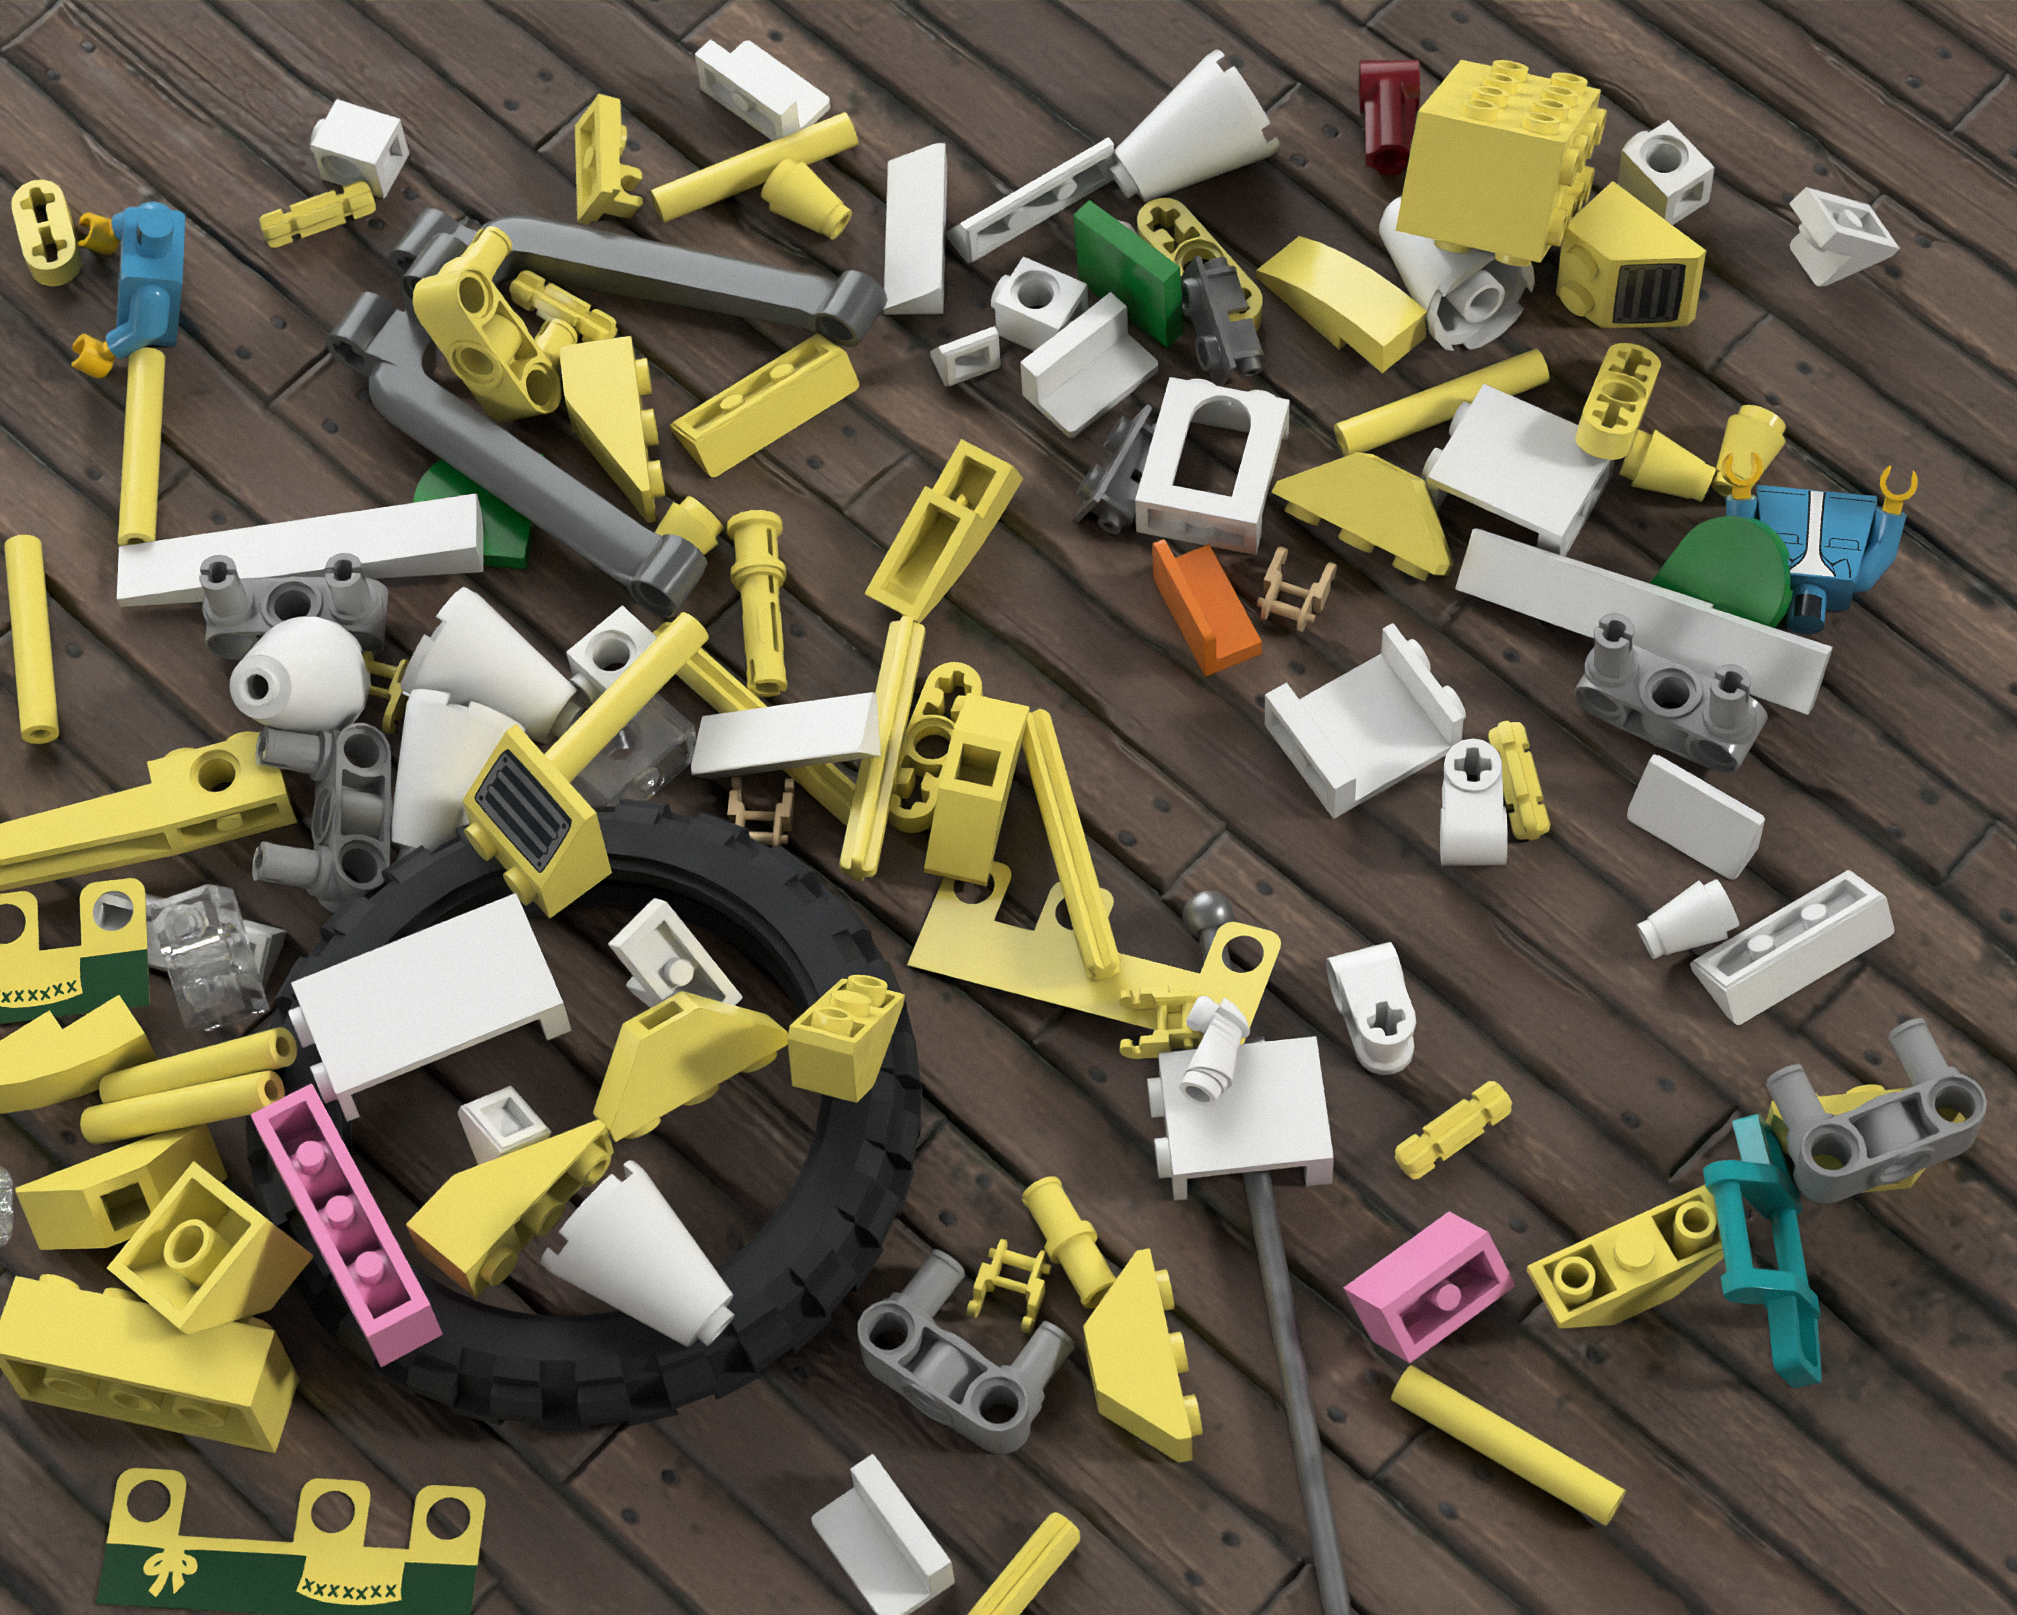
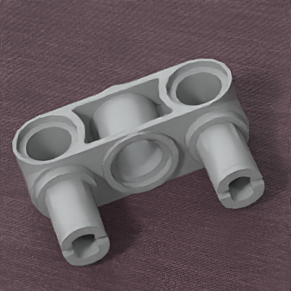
M340 553L330 557L326 562L325 577L291 576L285 578H240L233 559L225 555L210 556L202 562L200 566L201 575H199V581L205 592L202 605L203 616L207 623L205 647L215 656L231 660H242L272 627L295 616L306 615L305 617L316 616L338 623L358 640L363 650L361 651L362 655L368 650L372 651L375 656L384 650L388 589L381 582L365 577L359 558L350 553Z
M1617 613L1603 616L1599 620V627L1596 626L1594 630V648L1587 655L1585 673L1573 692L1577 704L1588 714L1710 770L1722 774L1737 772L1768 719L1762 705L1749 696L1751 676L1747 670L1738 665L1727 664L1719 667L1715 672V678L1712 677L1711 679L1691 670L1686 665L1675 663L1634 645V624L1626 616ZM1663 703H1675L1680 705L1681 707L1677 709H1666L1660 707L1659 705Z
M353 723L344 727L342 731L329 729L328 731L320 730L316 735L296 733L265 726L257 739L256 764L307 773L310 779L315 781V803L311 822L314 849L296 848L262 841L254 854L252 866L253 879L259 882L264 881L305 888L309 895L316 896L322 906L330 912L336 913L352 895L356 894L360 898L362 895L364 896L380 887L385 881L381 871L390 866V830L393 817V800L391 797V750L389 742L381 731L366 723ZM346 756L354 759L360 767L354 766ZM343 869L355 875L359 883L347 877Z
M1915 1018L1900 1024L1889 1033L1890 1037H1888L1890 1045L1912 1084L1906 1090L1878 1096L1856 1109L1835 1116L1831 1113H1825L1802 1065L1787 1066L1773 1073L1767 1079L1766 1087L1789 1130L1786 1135L1787 1150L1795 1164L1793 1176L1796 1186L1807 1198L1814 1202L1827 1204L1838 1202L1879 1185L1899 1182L1926 1167L1962 1154L1970 1149L1976 1140L1986 1112L1987 1100L1984 1091L1976 1081L1959 1073L1956 1067H1949L1923 1018ZM1940 1108L1955 1109L1964 1116L1966 1121L1960 1123L1948 1122L1941 1118L1936 1110ZM1822 1154L1831 1155L1841 1162L1843 1168L1838 1170L1823 1169L1812 1158Z
M934 1249L901 1294L893 1292L889 1298H884L883 1301L872 1304L862 1313L858 1321L857 1335L863 1362L866 1369L874 1377L903 1395L926 1416L936 1422L949 1426L981 1449L992 1454L1014 1452L1027 1441L1031 1432V1422L1041 1410V1403L1045 1399L1042 1390L1075 1348L1074 1341L1063 1330L1052 1323L1044 1321L1011 1366L1002 1365L1001 1368L983 1357L965 1340L935 1325L934 1315L965 1277V1271L948 1254ZM886 1332H898L906 1337L905 1342L901 1346L892 1350H882L873 1344L875 1339ZM997 1404L1010 1406L1017 1412L1010 1421L1003 1424H993L982 1417L988 1408Z

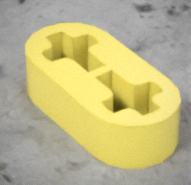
M47 180L30 181L22 185L12 198V212L23 256L33 278L37 282L50 287L61 286L74 279L82 267V257L71 213L59 186ZM46 204L49 221L38 223L35 216V207ZM55 243L58 249V260L47 262L48 256L45 245Z

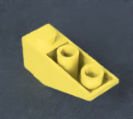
M631 336L559 346L564 396L572 430L648 523L657 522L654 498L664 497L665 488L660 460L649 461L648 446L659 445L654 409L643 410L641 396L652 394L647 358H635Z
M598 1119L453 1175L406 1224L416 1250L475 1299L489 1284L491 1286L500 1284L516 1266L519 1257L518 1253L534 1236H544L556 1226L564 1213L565 1204L582 1186L588 1188L595 1184L606 1172L611 1162V1155L614 1153L606 1125Z

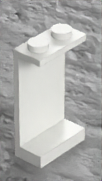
M516 893L291 983L300 1006L289 1010L288 1013L303 1048L316 1044L322 1062L310 1066L325 1104L338 1099L347 1122L360 1117L351 1095L537 1019L547 1041L572 1031L562 998Z

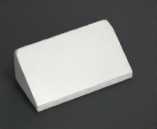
M1655 754L1647 764L1627 813V819L1633 824L1730 880H1734L1740 875L1759 848L1765 822L1764 816L1660 755L1657 756Z

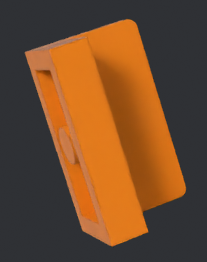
M1165 539L1152 543L1153 580L1204 676L1207 677L1261 655L1262 641L1210 544L1174 557Z

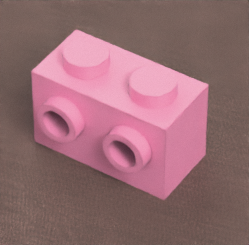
M1447 1212L1346 1285L1344 1290L1371 1340L1401 1359L1411 1363L1514 1288L1516 1284L1490 1234L1465 1219Z

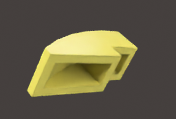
M1298 236L1256 270L1257 279L1340 350L1348 343L1381 373L1385 372L1426 338V314L1428 312L1426 309L1374 270L1320 242Z
M961 439L934 488L924 487L864 594L903 616L913 617V620L920 624L959 578L1005 511L1023 480V477L1016 468Z
M120 995L64 1029L60 1027L49 1010L0 1040V1114L37 1109L81 1097L98 1090L101 1079L106 1074L158 1060L146 1034Z

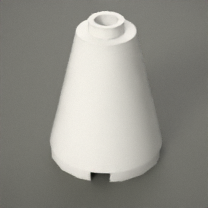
M1216 49L1208 54L1113 151L1117 164L1109 168L1128 199L1137 193L1143 202H1147L1265 159L1281 150L1277 137L1268 143L1266 142L1262 129L1271 123L1241 74L1234 66L1225 72L1219 67L1218 64L1225 57L1221 50Z
M1402 197L1393 200L1383 213L1379 225V233L1411 298L1428 311L1426 314V328L1430 335L1444 349L1454 351L1452 345L1464 344L1468 350L1480 348L1499 337L1518 319L1524 310L1518 301L1523 294L1525 286L1532 293L1535 284L1533 266L1504 264L1494 258L1495 253L1471 248V251L1468 253L1445 251L1434 245L1435 239L1395 231Z
M462 587L455 592L436 617L442 620V622L431 637L424 634L407 665L401 681L400 688L404 690L402 693L410 697L412 690L428 689L451 694L447 704L468 707L470 701L479 703L520 723L526 728L525 734H528L531 740L546 745L555 736L560 738L580 718L583 711L582 707L575 704L579 691L478 593H474L466 587Z
M316 616L296 617L272 627L237 664L230 678V693L240 711L264 726L316 735L320 730L328 731L329 729L342 731L344 727L353 724L365 709L371 687L370 671H366L365 662L361 654L363 650L358 640L341 625Z
M428 689L412 690L406 704L390 830V847L398 851L396 861L421 845L431 853L440 845L458 837L455 829L470 824L462 801L504 733L515 724L525 733L526 728L500 712L470 701L468 707L447 704L451 695L448 693Z
M629 1160L623 1164L627 1179L621 1182L613 1174L608 1176L560 1229L559 1233L568 1240L560 1254L557 1255L548 1247L542 1256L541 1264L552 1274L686 1347L691 1346L698 1339L708 1346L733 1319L735 1314L727 1306L734 1295L645 1170L635 1161Z

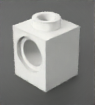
M341 100L335 101L326 119H321L317 122L310 141V148L314 153L321 179L342 186L363 180L370 187L373 196L383 199L388 194L409 155L400 119Z
M1668 120L1650 132H1639L1626 143L1621 152L1617 184L1671 225H1674L1709 202L1715 167Z
M1023 257L1011 276L1004 275L1001 277L991 298V307L995 309L998 335L1032 351L1037 350L1088 310L1087 284ZM1032 306H1044L1043 308H1040V309H1030V308H1029V307H1032Z
M624 606L618 608L566 652L573 677L569 682L579 691L578 698L587 707H590L657 638ZM613 663L626 664L616 671L603 670L606 666Z

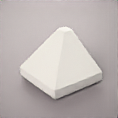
M995 326L930 351L931 359L945 387L982 375L1001 366L999 335Z
M512 1086L462 1105L457 1112L478 1165L546 1140L551 1134V1130Z

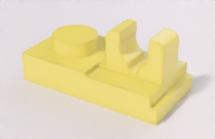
M602 94L597 95L575 125L577 222L589 225L591 221L597 222L603 213L630 219L643 204L642 197L630 195L624 191L634 190L642 179V172L638 168L620 163V156L624 151L627 140L626 126L621 124L620 99Z

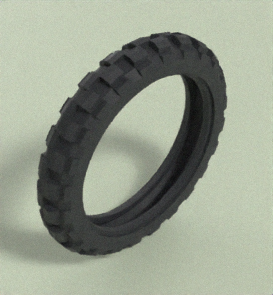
M620 799L619 805L616 804V807H592L598 817L612 873L560 912L583 909L642 911L654 898L666 901L682 921L714 933L734 944L756 960L778 981L793 1000L801 1015L842 978L848 980V977L851 975H866L881 979L888 984L887 990L903 994L890 962L884 960L872 939L870 929L845 898L831 893L818 880V874L815 870L781 846L769 848L752 839L747 828L707 813H700L698 819L673 813L670 810V805L665 803ZM470 824L456 828L458 837L440 845L433 852L430 853L428 849L421 845L382 870L381 873L385 881L377 889L364 896L362 895L360 898L356 894L352 895L319 929L322 939L307 959L301 957L296 960L274 1000L277 1010L269 1030L283 1027L290 1031L296 1041L297 1056L292 1065L272 1071L281 1078L285 1097L312 1083L352 1159L351 1132L353 1120L347 1122L338 1099L326 1104L324 1103L310 1066L322 1062L316 1044L305 1048L302 1047L288 1013L289 1010L300 1006L291 983L514 894L503 877V874L507 871L495 856L488 861L484 860L469 842L464 829ZM520 901L528 920L546 915L534 901L527 906ZM904 998L903 1008L874 1086L858 1103L825 1094L820 1095V1109L815 1136L807 1160L794 1187L776 1214L755 1238L730 1260L715 1269L734 1295L727 1308L735 1315L727 1327L708 1346L698 1339L691 1346L686 1347L620 1310L581 1316H545L515 1312L484 1304L449 1289L427 1276L407 1260L432 1307L443 1335L381 1367L270 1158L251 1116L247 1115V1160L251 1166L255 1189L254 1198L261 1215L314 1255L293 1281L292 1286L298 1291L317 1321L346 1351L351 1350L372 1366L375 1374L416 1398L426 1396L450 1406L452 1413L499 1426L505 1420L537 1424L539 1431H590L591 1424L628 1420L629 1426L679 1415L677 1408L710 1395H714L716 1400L760 1378V1370L787 1351L795 1354L831 1322L830 1313L849 1292L859 1289L882 1254V1243L894 1219L901 1215L914 1175L913 1163L917 1140L921 1136L922 1088L916 1039ZM354 1093V1094L351 1095V1096H352V1099H353V1101H354V1104H355V1100H356L357 1093Z

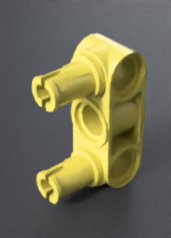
M491 226L485 230L483 228L479 229L461 257H456L445 263L437 275L422 278L415 286L412 302L419 322L444 354L453 372L463 380L485 412L494 421L503 423L551 413L558 407L562 394L561 382L558 376V369L561 366L559 346L576 344L578 336L570 324L561 319H553L551 323L549 320L545 321L535 339L532 338L524 321L512 310L492 282V277L511 252L512 242L502 230Z

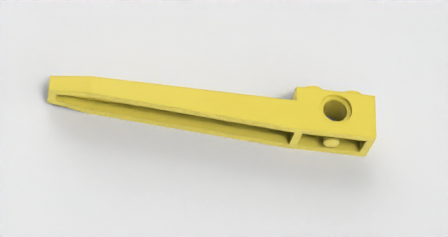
M245 731L232 735L224 742L197 749L180 748L169 752L163 758L148 761L151 784L0 823V891L174 856L297 823L285 769L257 765L255 752L260 732ZM232 782L225 790L210 792L213 787L220 783Z

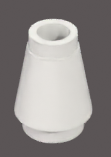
M1715 879L1705 885L1698 880L1647 917V920L1636 926L1648 953L1654 960L1664 954L1670 955L1725 940L1728 938L1726 932L1738 927L1739 921L1725 890L1719 881Z

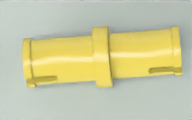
M1055 1176L1042 1178L1034 1182L1023 1192L1021 1200L1024 1206L1029 1209L1047 1240L1044 1247L1051 1262L1061 1264L1080 1296L1083 1307L1087 1309L1096 1308L1117 1278L1095 1244L1098 1238L1095 1229L1090 1222L1080 1219L1061 1187L1062 1183L1059 1178Z

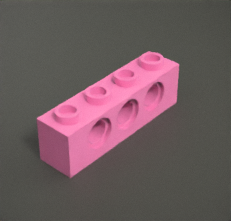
M312 1083L250 1114L270 1158L380 1366L382 1367L443 1335L426 1295Z

